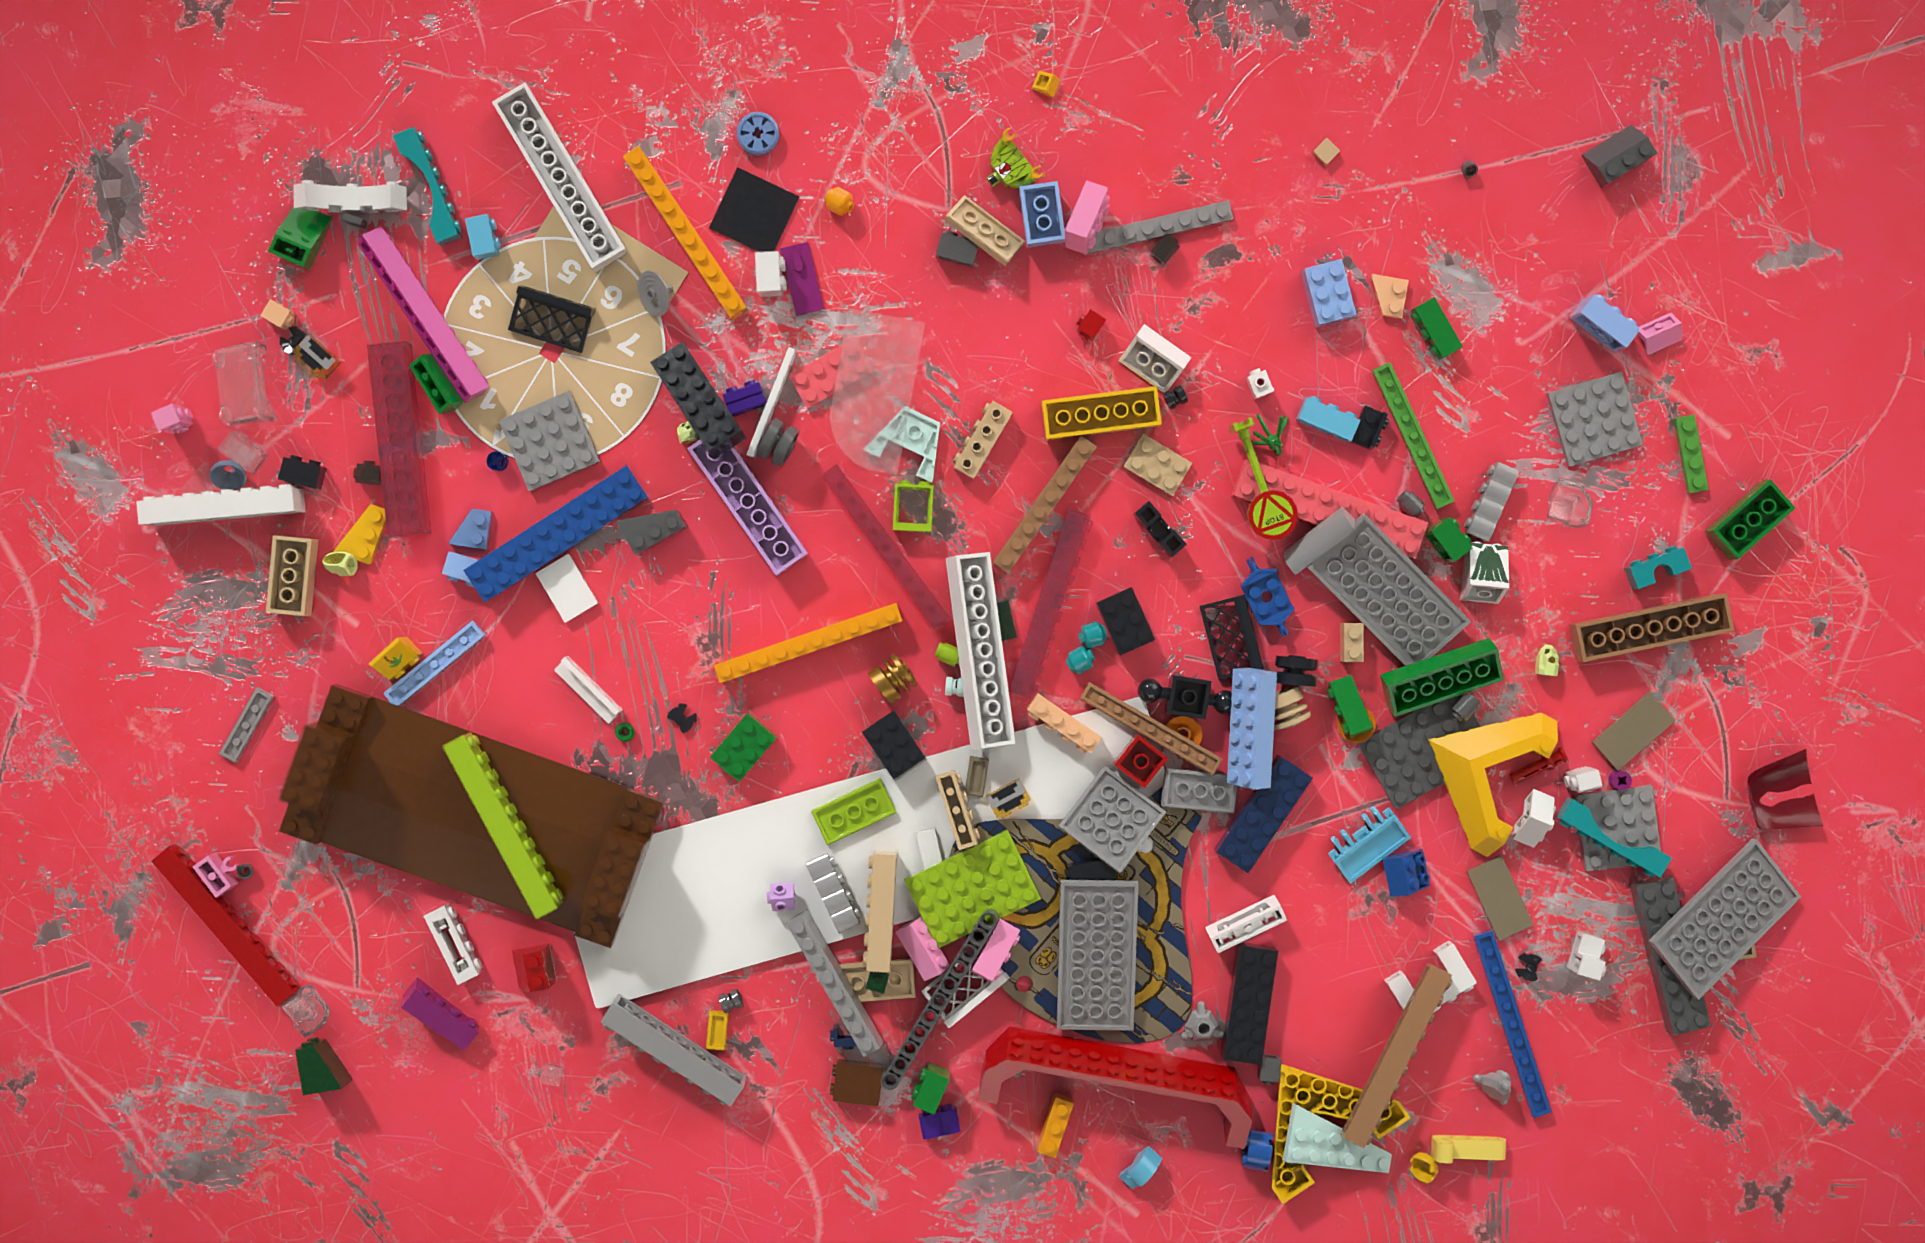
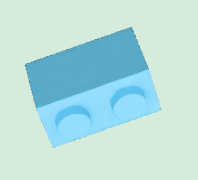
M488 214L466 218L465 222L473 257L480 260L500 255L501 243L499 238H496L495 230H497V224L495 219H492Z

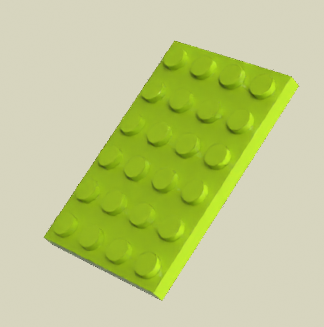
M1008 829L904 879L932 939L937 942L938 948L970 934L983 912L987 909L996 910L999 914V919L1041 899ZM991 915L985 916V920L988 923L994 922V918Z

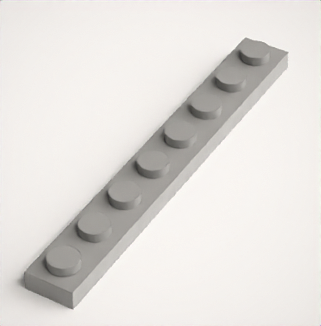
M1227 200L1096 232L1094 237L1096 238L1093 249H1089L1087 255L1233 220L1230 202Z

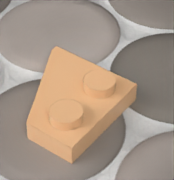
M1372 274L1370 278L1374 284L1381 315L1401 319L1409 280Z

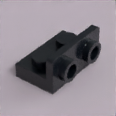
M1366 405L1363 406L1358 418L1360 423L1351 442L1369 450L1378 447L1382 438L1379 436L1381 430H1385L1389 422L1387 418L1388 413H1382Z

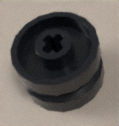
M1288 655V657L1276 656L1275 666L1287 668L1286 672L1276 671V683L1316 687L1317 677L1305 674V670L1316 671L1318 669V660L1306 659L1304 656Z

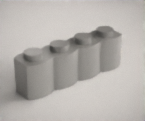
M1495 462L1494 465L1491 464L1486 474L1488 479L1480 486V498L1475 500L1471 507L1473 513L1471 518L1468 517L1463 527L1466 528L1464 533L1484 542H1489L1502 514L1504 505L1509 498L1511 489L1518 477V470L1500 462Z
M828 853L807 862V869L838 933L840 934L859 925V919L862 916L859 909H854L851 903L854 900L850 891H846L843 886L845 880L842 874H838L835 870L837 863L834 857H829Z

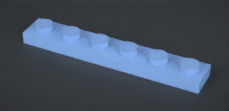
M472 620L383 694L390 703L400 706L485 637L486 634Z

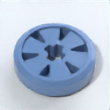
M752 112L743 117L739 122L737 139L740 146L747 153L755 156L766 155L774 150L778 144L780 137L779 128L776 121L770 115L763 112ZM755 130L763 131L761 138L753 137V134L756 133Z

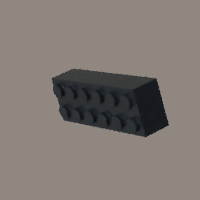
M683 341L650 362L713 459L746 439L744 433Z
M1243 942L1236 946L1221 1056L1224 1060L1262 1065L1278 950L1275 947Z

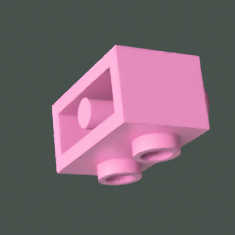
M170 404L151 412L158 431L171 434L177 432L179 434L188 431V427L194 425L191 411L184 406Z

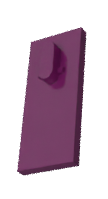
M808 242L780 248L781 255L785 260V272L796 316L824 310Z

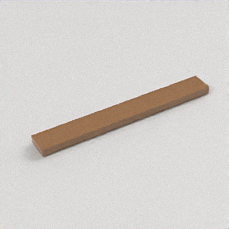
M1090 682L1080 697L1084 702L1214 776L1223 760Z

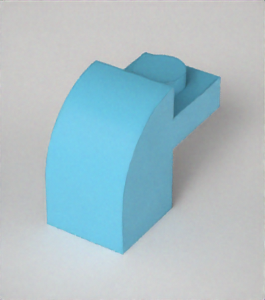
M1147 1146L1136 1155L1130 1166L1121 1171L1119 1178L1131 1189L1136 1188L1138 1185L1142 1187L1156 1172L1163 1158L1151 1147Z

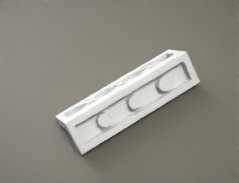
M569 656L564 657L561 663L554 669L608 724L623 711Z

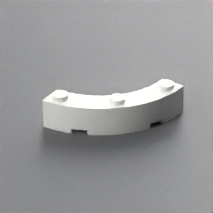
M303 180L301 184L294 185V208L310 211L329 209V212L378 213V210H385L386 212L407 210L406 187L399 186L398 182H386V185L358 187V184L330 186L314 184V181Z

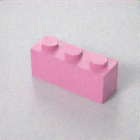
M922 917L904 924L896 931L898 938L924 981L940 975L950 966L941 949L937 947V942L932 939Z
M999 919L970 971L988 982H992L994 979L997 980L1002 972L1000 969L1002 963H1006L1011 955L1009 950L1020 939L1018 935L1020 930Z

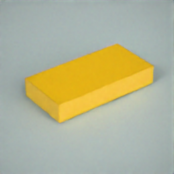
M709 1011L706 1049L726 1050L729 1012Z

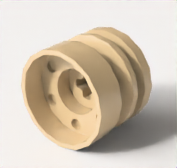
M1299 685L1276 692L1274 721H1279L1274 723V730L1291 728L1311 716L1310 711L1300 712L1308 706L1307 704H1297V701L1304 697Z

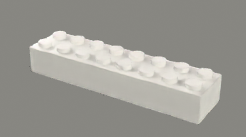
M285 484L279 485V489L278 487L262 486L259 487L260 490L252 488H241L240 491H233L232 489L221 490V494L220 492L205 491L201 492V494L183 493L182 496L143 497L144 501H136L138 524L157 526L306 512L304 489H298L297 485Z

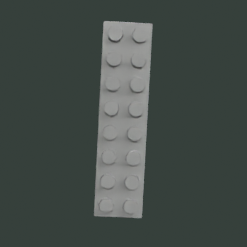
M621 994L617 995L601 1020L604 1028L620 1034L619 1037L622 1040L632 1042L639 1051L649 1053L656 1062H663L670 1071L676 1074L680 1073L687 1082L697 1084L704 1093L717 1097V1101L723 1105L727 1104L731 1107L744 1088L747 1076Z

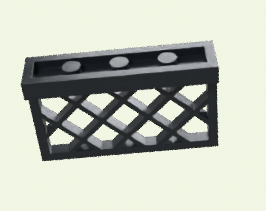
M519 285L508 330L583 353L592 316H594L596 308ZM522 298L528 300L532 306L531 309L525 312L520 307ZM545 305L549 309L550 314L542 318L537 308ZM534 310L539 320L530 324L525 314ZM559 311H564L569 319L560 324L555 314ZM522 316L527 327L523 329L515 328L516 319ZM552 316L557 326L548 330L543 320ZM579 316L586 318L585 327L578 330L574 319ZM539 322L545 330L541 335L535 334L532 326ZM571 322L575 332L567 336L562 326ZM557 328L560 329L564 337L559 341L554 340L550 332ZM577 334L581 340L579 348L572 346L568 338Z
M1244 594L1199 606L1218 680L1233 677V669L1240 668L1237 664L1242 656L1250 661L1251 668L1264 669ZM1234 601L1236 610L1231 616L1222 609L1226 603ZM1213 607L1219 611L1214 620L1206 617V608ZM1221 612L1230 617L1226 627L1215 622ZM1232 619L1240 623L1241 628L1237 634L1227 629ZM1213 624L1224 629L1218 639L1211 635L1210 629ZM1225 631L1236 636L1230 646L1220 640ZM1237 638L1245 642V648L1242 653L1232 647ZM1218 643L1228 647L1224 657L1216 654L1215 648ZM1230 649L1240 654L1235 664L1225 659ZM1223 661L1233 666L1231 672L1224 675L1220 671Z

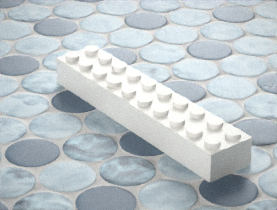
M524 82L492 101L591 268L597 272L627 254V249L528 85Z
M990 552L956 555L945 558L971 750L1016 744Z

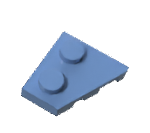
M471 509L449 541V544L488 549L492 511Z

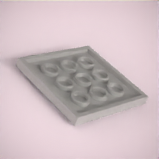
M1622 372L1546 394L1567 467L1643 445Z
M571 391L564 392L499 420L529 492L601 462Z
M1104 765L1058 827L1120 874L1166 811Z
M1652 785L1630 787L1627 790L1615 789L1575 795V801L1590 809L1598 827L1614 842L1628 847L1651 846L1661 851ZM1580 836L1585 871L1630 866L1626 863V858L1622 856L1617 858L1609 853L1611 849L1605 846L1602 849L1593 844L1594 839L1589 836L1587 839Z

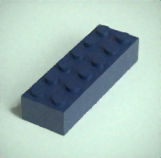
M1277 755L1272 762L1271 788L1253 790L1214 850L1249 873L1313 777L1282 756Z

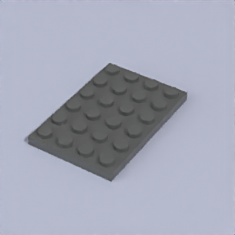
M1463 694L1414 710L1375 732L1367 741L1357 743L1395 810L1444 783V776L1439 770L1435 753L1428 739L1440 738L1448 734L1465 732L1469 729L1481 727L1474 714L1466 722L1464 720L1460 722L1452 715V708L1463 697Z

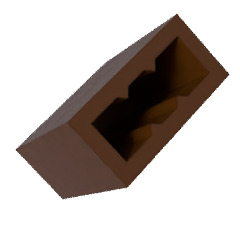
M838 1059L837 1064H833L832 1069L835 1083H831L830 1095H833V1101L879 1106L883 1064Z

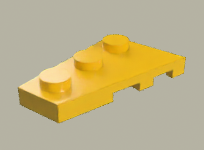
M370 504L333 552H348L353 554L356 560L371 565L390 510Z

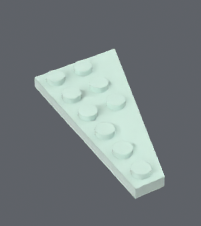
M1294 1103L1292 1104L1283 1155L1285 1162L1389 1173L1392 1154L1372 1143L1362 1148L1340 1135L1343 1128Z

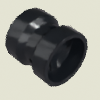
M1181 385L1176 386L1172 391L1163 393L1164 400L1170 410L1176 408L1178 404L1188 402L1186 393Z

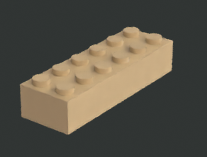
M874 851L873 855L869 857L868 868L872 869V874H869L867 888H871V894H868L866 907L870 908V913L866 914L865 927H869V932H866L864 937V946L868 947L867 952L864 951L863 966H867L866 971L890 973L897 852Z

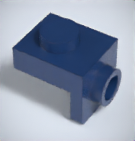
M834 1024L833 1030H830V1042L834 1041V1047H842L844 1050L854 1049V1046L857 1045L852 1036L839 1035L838 1024Z

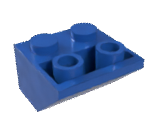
M1423 849L1393 854L1383 859L1390 896L1412 895L1430 886V877L1427 873Z

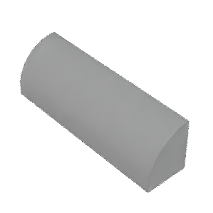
M1342 506L1283 552V556L1295 575L1353 532L1355 530V519Z

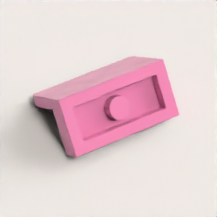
M1669 313L1640 326V331L1637 333L1645 342V352L1647 355H1650L1681 341L1682 325L1672 313Z

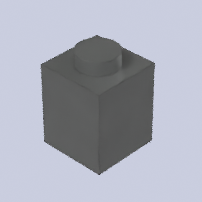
M1263 1054L1262 1065L1258 1066V1078L1262 1083L1271 1085L1274 1082L1280 1081L1282 1059L1279 1055Z

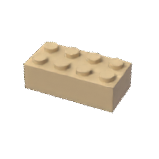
M273 535L266 604L267 613L298 616L312 615L319 540Z

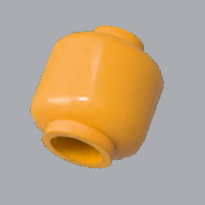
M840 187L830 189L825 195L824 201L828 210L839 216L852 211L854 203L851 193Z

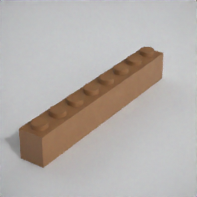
M1080 436L992 563L1007 573L1011 571L1097 447L1096 445Z

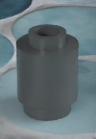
M1405 490L1396 499L1399 503L1398 505L1411 517L1415 516L1417 518L1425 510L1423 508L1425 504L1412 491Z
M1470 693L1466 696L1463 695L1452 708V715L1458 721L1464 720L1466 722L1479 708L1480 702Z

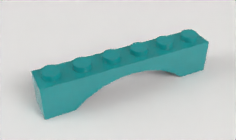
M411 127L392 135L399 153L414 162L424 173L429 183L433 201L429 226L436 243L443 246L462 238L460 233L463 231L458 220L455 221L453 216L455 210L451 202L448 203L446 199L448 193L445 186L439 182L440 173L437 167L432 165L431 160H433V156L424 145L426 139L423 132L418 131L415 127Z
M1567 797L1556 815V818L1561 820V825L1568 829L1572 826L1577 829L1576 833L1585 839L1589 836L1594 839L1593 844L1602 849L1604 846L1611 849L1609 851L1610 854L1617 858L1621 856L1626 858L1627 864L1634 868L1637 866L1643 868L1642 873L1651 878L1654 875L1661 878L1672 857L1651 846L1628 847L1614 842L1598 827L1590 809L1574 799Z

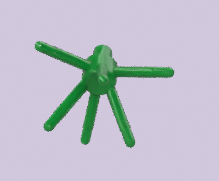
M1257 414V418L1268 438L1253 431V434L1263 441H1251L1252 445H1268L1269 449L1273 450L1276 456L1283 453L1281 450L1283 444L1280 436L1289 418L1285 417L1283 421L1284 417L1280 416L1277 433L1271 435L1263 419Z

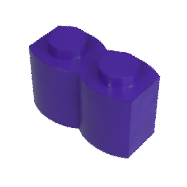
M952 1104L940 1106L941 1109L936 1110L934 1115L922 1110V1113H919V1121L923 1139L961 1132L956 1106H952Z

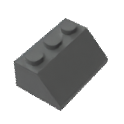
M1630 125L1581 156L1602 188L1653 157L1657 152L1649 138Z

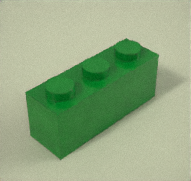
M1435 297L1411 310V318L1421 328V336L1425 341L1429 342L1431 346L1430 351L1435 358L1441 360L1463 347Z
M432 354L420 355L409 365L438 414L454 412L464 403Z
M1352 675L1329 682L1328 689H1326L1330 700H1334L1336 705L1334 706V711L1337 717H1341L1343 722L1341 728L1344 735L1348 734L1349 739L1371 732L1373 726Z

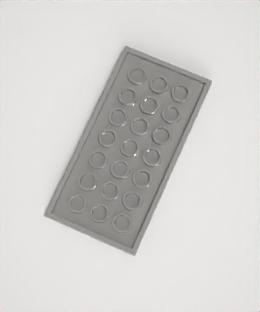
M1365 513L1355 520V530L1307 566L1405 666L1433 657L1471 623L1470 619Z
M1751 839L1648 942L1691 996L1699 1000L1801 898V895L1758 840Z
M1060 880L1057 1030H1134L1138 881Z

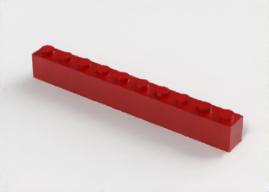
M176 844L168 846L151 862L276 1007L282 1005L300 990L297 980L288 975L285 966L275 960L272 951L263 946L260 942V937L250 931L247 922L237 916L235 908L225 902L223 895L219 897L213 895L194 870L193 866L196 863L187 858L185 850Z

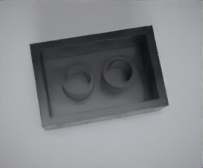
M1132 587L1095 602L1118 655H1123L1155 640Z
M894 710L862 731V734L894 781H897L927 760Z

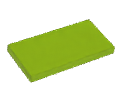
M881 777L811 810L827 845L897 813Z

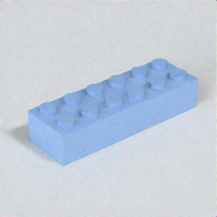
M1254 668L1233 669L1227 783L1250 789L1271 788L1277 672Z

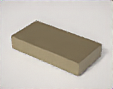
M970 756L965 785L967 795L983 797L989 763L988 758Z

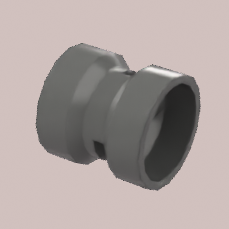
M738 989L732 990L729 994L719 995L720 1005L724 1013L730 1012L733 1008L739 1009L743 1007L742 997Z

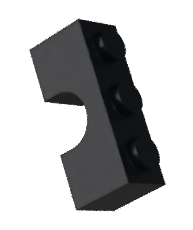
M1147 501L1133 513L1134 517L1170 558L1187 545L1178 533L1164 521L1161 514L1150 501Z

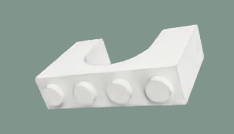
M1447 941L1434 949L1433 952L1444 971L1452 975V984L1448 990L1445 989L1442 995L1444 997L1442 1005L1445 1002L1455 1000L1461 992L1470 991L1477 982L1452 942ZM1399 970L1384 981L1403 1011L1414 989L1405 974ZM1436 1006L1434 1012L1439 1010L1441 1006Z

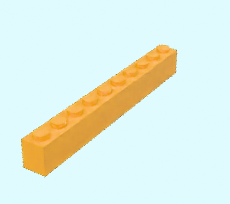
M637 146L625 154L623 158L730 318L734 320L748 311V308L641 148Z
M897 603L715 664L714 668L719 683L887 627L901 622L903 619Z

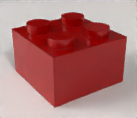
M1136 733L1114 760L1113 764L1145 789L1169 758Z

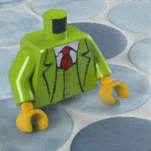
M1011 128L1004 130L1003 137L995 145L990 158V167L994 172L986 180L992 188L999 182H1002L1006 188L1017 189L1019 186L1030 185L1038 178L1045 176V173L1038 174V169L1042 168L1041 166L1033 168L1014 142H1010V140L1017 136L1016 133L1012 137L1008 135V131Z

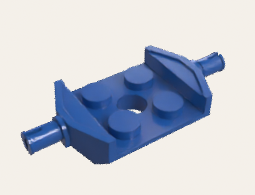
M1253 557L1247 559L1246 562L1251 571H1249L1250 574L1240 586L1258 624L1275 625V627H1278L1281 637L1288 635L1289 633L1284 621L1295 608L1287 596L1277 570L1259 569ZM1265 591L1269 592L1272 596L1271 600L1267 603L1261 599V595Z

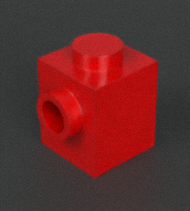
M1090 309L1087 315L1084 316L1082 314L1076 323L1079 326L1077 329L1078 335L1086 341L1089 339L1093 341L1106 319Z

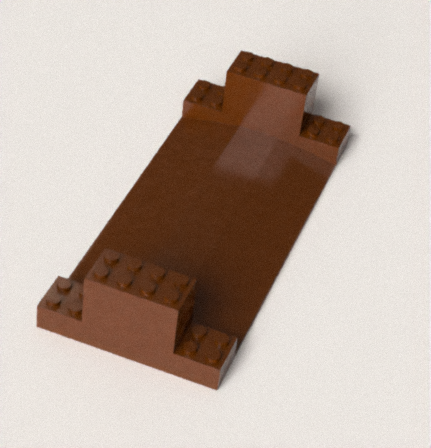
M339 684L331 685L319 721L307 724L304 727L278 799L288 803L279 832L315 845L322 842L535 917L443 748L444 745L465 734L471 733V731ZM472 732L480 741L479 747L481 751L485 752L489 757L490 762L488 764L490 768L495 769L499 776L497 781L500 786L505 787L509 803H513L516 807L517 818L519 821L522 820L524 822L528 838L531 837L533 839L537 855L540 854L545 861L543 866L547 872L550 871L552 874L555 888H559L563 894V903L557 909L538 919L575 932L574 936L611 948L617 937L666 800Z

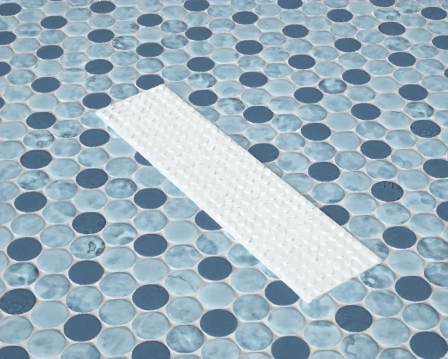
M1140 697L1123 701L1149 716L1146 702L1142 701ZM1093 709L1072 715L1073 718L1102 737L1092 753L1086 751L1084 754L1076 748L1077 744L1071 740L1068 743L1061 738V732L1056 729L1051 731L1044 724L1015 731L1016 744L972 750L969 744L927 756L925 762L897 781H894L887 769L884 768L654 833L614 945L608 948L575 936L594 1005L596 1008L606 1007L613 1003L618 994L630 1000L800 952L802 950L786 923L806 909L827 944L869 932V927H865L866 914L870 913V908L866 907L868 894H871V888H867L869 874H872V869H869L868 866L869 857L873 855L874 851L897 852L893 925L922 917L904 881L905 878L924 870L916 832L935 828L942 861L949 858L955 837L935 776L955 770L956 773L961 775L963 784H960L962 792L965 791L970 756L989 759L983 797L967 795L969 802L966 803L968 810H972L974 816L972 824L974 825L980 822L1000 819H1064L1104 765L1148 798L1163 787L1164 766L1161 767L1144 789L1116 767L1113 762L1136 733L1159 750L1158 744L1102 711ZM881 777L897 813L827 845L811 810ZM1020 780L1026 790L1022 794L1024 798L1020 800L1022 804L1006 813L1004 809L1000 811L997 807L992 809L987 797ZM1147 837L1138 850L1142 853H1149L1154 848L1153 840ZM828 853L829 857H834L837 863L835 870L838 874H842L845 880L843 886L846 891H850L854 900L851 903L854 909H859L862 916L859 919V925L840 934L836 930L806 866L807 862ZM793 882L795 910L772 911L771 904L767 903V892H770V884Z

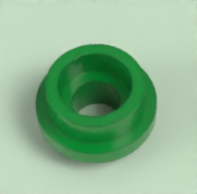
M625 722L617 726L615 734L620 741L627 742L634 737L635 729L630 723ZM624 728L628 729L629 734L627 736L623 735L622 730Z

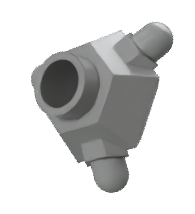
M1199 1001L1197 1009L1192 1011L1185 1025V1032L1181 1034L1182 1040L1212 1041V1039H1222L1224 1037V1032L1219 1028L1220 1024L1211 1010L1206 1009L1203 1001Z
M1497 1070L1496 1073L1491 1072L1486 1075L1475 1074L1473 1076V1081L1479 1083L1482 1086V1090L1491 1098L1499 1100L1502 1105L1508 1103L1511 1093V1077L1506 1072Z

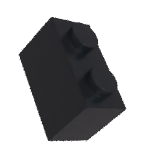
M291 455L290 458L283 457L278 480L321 490L326 467L320 466L321 462L310 459L309 463L303 462L302 457Z

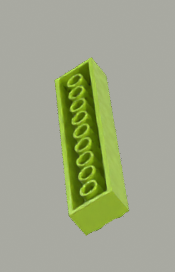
M472 732L465 734L444 745L443 748L535 918L538 919L557 909L563 903V894L559 888H555L552 874L550 871L547 872L543 866L545 865L543 857L540 854L537 855L534 849L536 845L531 837L528 838L524 822L522 820L519 821L517 818V809L513 803H509L505 787L500 786L497 781L499 779L495 769L490 768L488 764L490 762L489 757L485 752L481 751L478 737L473 735Z

